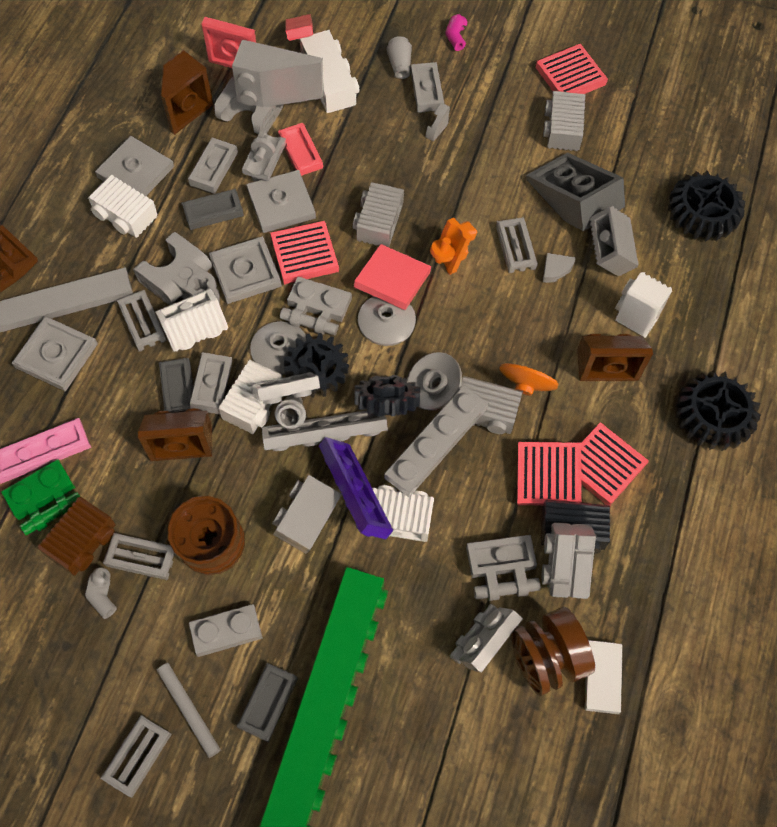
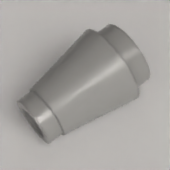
M394 37L388 42L386 51L395 77L404 79L410 76L412 45L405 37Z
M293 394L288 395L276 407L275 418L282 427L294 429L304 423L306 411L301 397L294 398Z

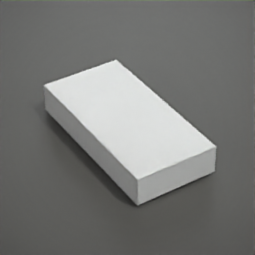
M589 641L595 660V672L587 676L585 680V710L619 714L621 713L622 644Z

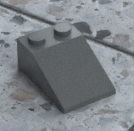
M568 152L526 175L527 181L565 222L582 231L592 227L589 220L595 214L612 206L617 211L625 207L623 177Z

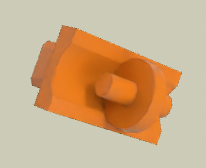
M455 218L447 220L440 239L435 240L430 248V253L435 258V262L443 263L450 275L457 272L461 261L466 259L469 253L468 245L470 241L475 239L478 232L469 221L460 224Z

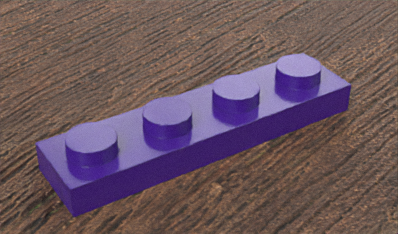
M325 437L320 443L319 448L325 458V463L329 466L335 479V484L341 491L345 505L354 518L356 528L365 536L387 539L393 532V528L350 444Z

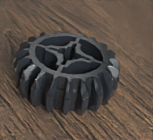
M706 170L702 175L697 171L692 176L686 174L682 181L679 180L675 184L673 191L670 193L668 211L671 212L670 220L676 221L675 228L684 229V235L687 233L693 234L694 240L699 236L703 237L705 242L710 237L715 241L721 237L726 238L738 228L740 221L744 217L746 201L742 200L743 192L736 191L737 184H729V177L722 179L719 177V173L712 176Z
M714 370L709 372L707 376L701 373L695 379H690L679 392V398L675 406L678 408L676 418L682 419L680 429H689L687 438L693 436L698 438L697 446L706 442L708 443L709 450L714 449L716 445H718L721 451L726 450L729 446L734 449L741 443L747 442L751 434L757 430V422L761 416L757 412L760 408V403L753 401L756 392L746 391L748 383L740 385L737 382L738 375L729 379L726 371L721 373L719 377ZM704 394H715L714 397H707V396H705L704 398H699V397H698V396L704 395ZM722 424H738L737 426L731 428H721Z

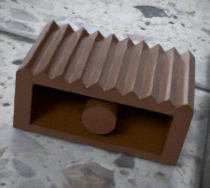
M78 497L72 507L68 509V512L64 513L60 521L56 523L51 532L38 545V549L48 559L75 576L79 570L81 572L85 571L90 566L94 558L92 554L100 544L105 545L111 540L114 533L113 528L116 524L109 515L82 497Z

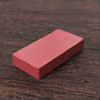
M311 14L286 19V35L289 41L313 35Z
M303 123L278 131L279 137L286 138L284 149L295 171L299 170L302 176L323 169V162Z

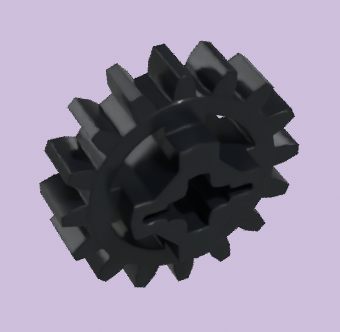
M322 333L318 334L317 339H312L310 334H306L305 342L297 338L295 340L296 348L289 346L287 348L288 356L284 357V366H286L284 368L285 377L309 372L317 375L320 388L311 390L312 394L310 396L313 398L316 391H320L323 397H326L327 389L329 388L336 392L338 390L337 382L344 384L346 377L344 374H347L349 371V364H347L348 354L342 353L343 345L340 343L334 346V337L332 336L327 341L323 340ZM313 359L315 360V363L318 365V367H320V372L313 363Z
M397 375L369 377L368 381L361 380L359 385H355L354 404L358 405L359 410L367 409L368 414L373 413L380 417L384 415H391L392 417L395 415H406L407 410L415 411L416 407L420 406V387L416 386L415 382L407 383L406 378L402 379V377Z

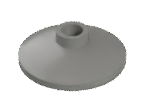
M372 297L362 305L358 314V325L361 333L372 343L381 346H393L402 343L412 334L415 328L416 316L410 304L406 310H403L377 297ZM390 313L392 315L390 317H385L382 314Z
M289 322L269 323L260 328L253 336L250 346L252 359L254 362L284 375V368H286L284 366V357L288 356L287 348L289 346L296 348L295 340L297 338L305 342L306 334L301 328L290 325ZM277 341H283V342H284V343H283L282 345H280V346H277V345L274 344V343L277 342Z
M436 352L424 356L413 366L407 383L415 382L416 386L420 387L419 408L437 410L446 406L458 393L462 382V372L460 365L452 356Z

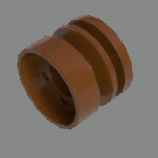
M199 496L182 503L172 514L168 525V541L175 554L193 571L204 575H215L231 569L241 558L245 547V532L231 507L221 499L211 496ZM213 534V544L207 545L208 535Z
M564 606L543 615V630L536 621L530 620L526 622L525 628L518 625L510 635L515 659L520 671L533 691L540 697L550 692V686L555 690L563 686L561 672L572 683L595 672V660L586 634L575 615Z

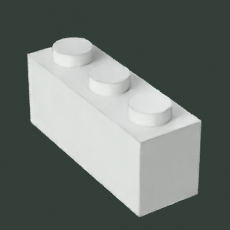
M330 30L300 38L301 53L323 58L324 95L321 98V102L326 113L355 106L359 85L355 77L352 78L350 75L348 60L346 58L343 59L341 56L339 41L333 39Z

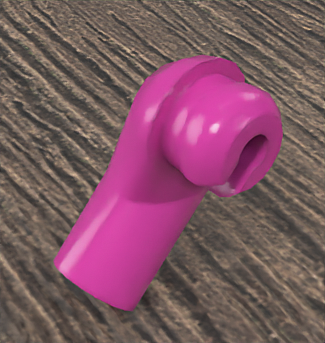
M460 14L453 15L450 18L445 31L446 37L456 51L462 50L466 45L460 31L465 29L463 25L467 26V19Z

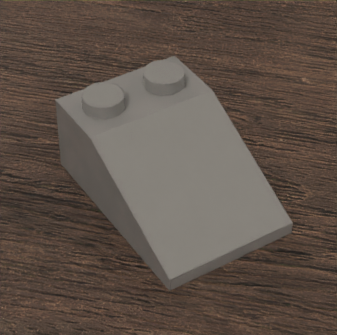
M241 40L232 64L237 102L264 108L323 98V58Z

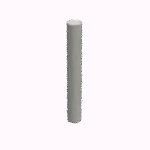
M169 663L160 666L157 669L158 674L209 758L213 757L221 749Z

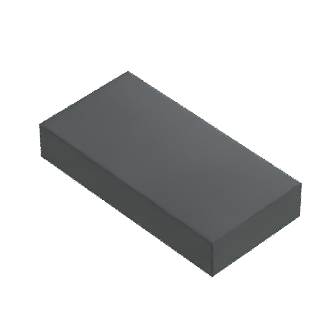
M236 189L182 202L190 230L244 216Z
M189 358L159 362L165 411L171 413L185 412L190 409V401L194 389Z
M267 663L237 728L269 743L298 681V677Z

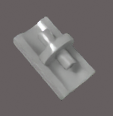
M260 131L257 138L251 144L252 149L242 168L243 174L251 176L254 182L259 180L269 181L286 145V138L272 137Z

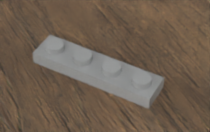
M464 385L388 469L384 478L407 497H410L487 410L489 403Z
M367 410L305 420L301 426L294 429L284 428L280 424L262 427L264 449H272L273 451H283L290 446L301 444L303 446H314L319 444L325 437L345 441L350 436H375L381 431H388L385 415L380 417L373 413L368 414Z

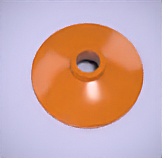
M505 363L501 364L499 368L500 372L508 380L516 384L515 390L523 391L522 394L532 396L534 391L556 390L559 385L552 377L525 366Z

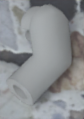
M97 568L88 579L85 595L86 599L102 618L107 619L117 610V607L107 597L111 576L107 569Z

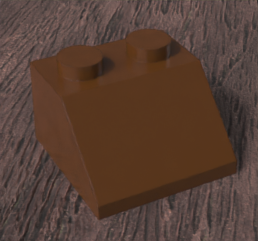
M184 50L163 65L161 97L170 131L174 135L213 105L206 67Z
M595 333L582 336L577 348L580 381H639L653 355L652 347L642 336H631L630 334L602 336Z
M193 408L180 413L158 411L154 415H144L138 430V438L150 461L212 457V424L207 410L202 411Z

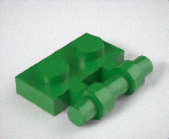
M59 459L1 491L18 520L30 515L31 519L20 524L26 536L37 529L40 532L47 528V523L68 512V509L72 507L77 498L81 497L78 492H75L66 498L65 494L76 487ZM56 500L57 503L40 512V508Z

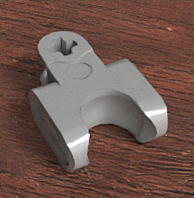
M233 76L216 100L215 116L228 122L240 111L254 112L252 115L254 133L259 134L262 131L267 134L280 114L283 105L263 108L237 102Z
M176 232L166 238L169 252L175 258L171 264L165 267H154L146 261H142L133 268L138 281L168 305H172L180 297L185 300L208 289L213 291L218 302H220L215 278L207 272L212 267L211 261L201 250Z

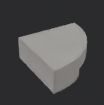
M444 103L437 107L434 112L437 118L431 127L428 126L426 130V138L433 142L448 125L450 107Z
M547 253L543 282H555L557 279L569 274L573 268L575 257Z

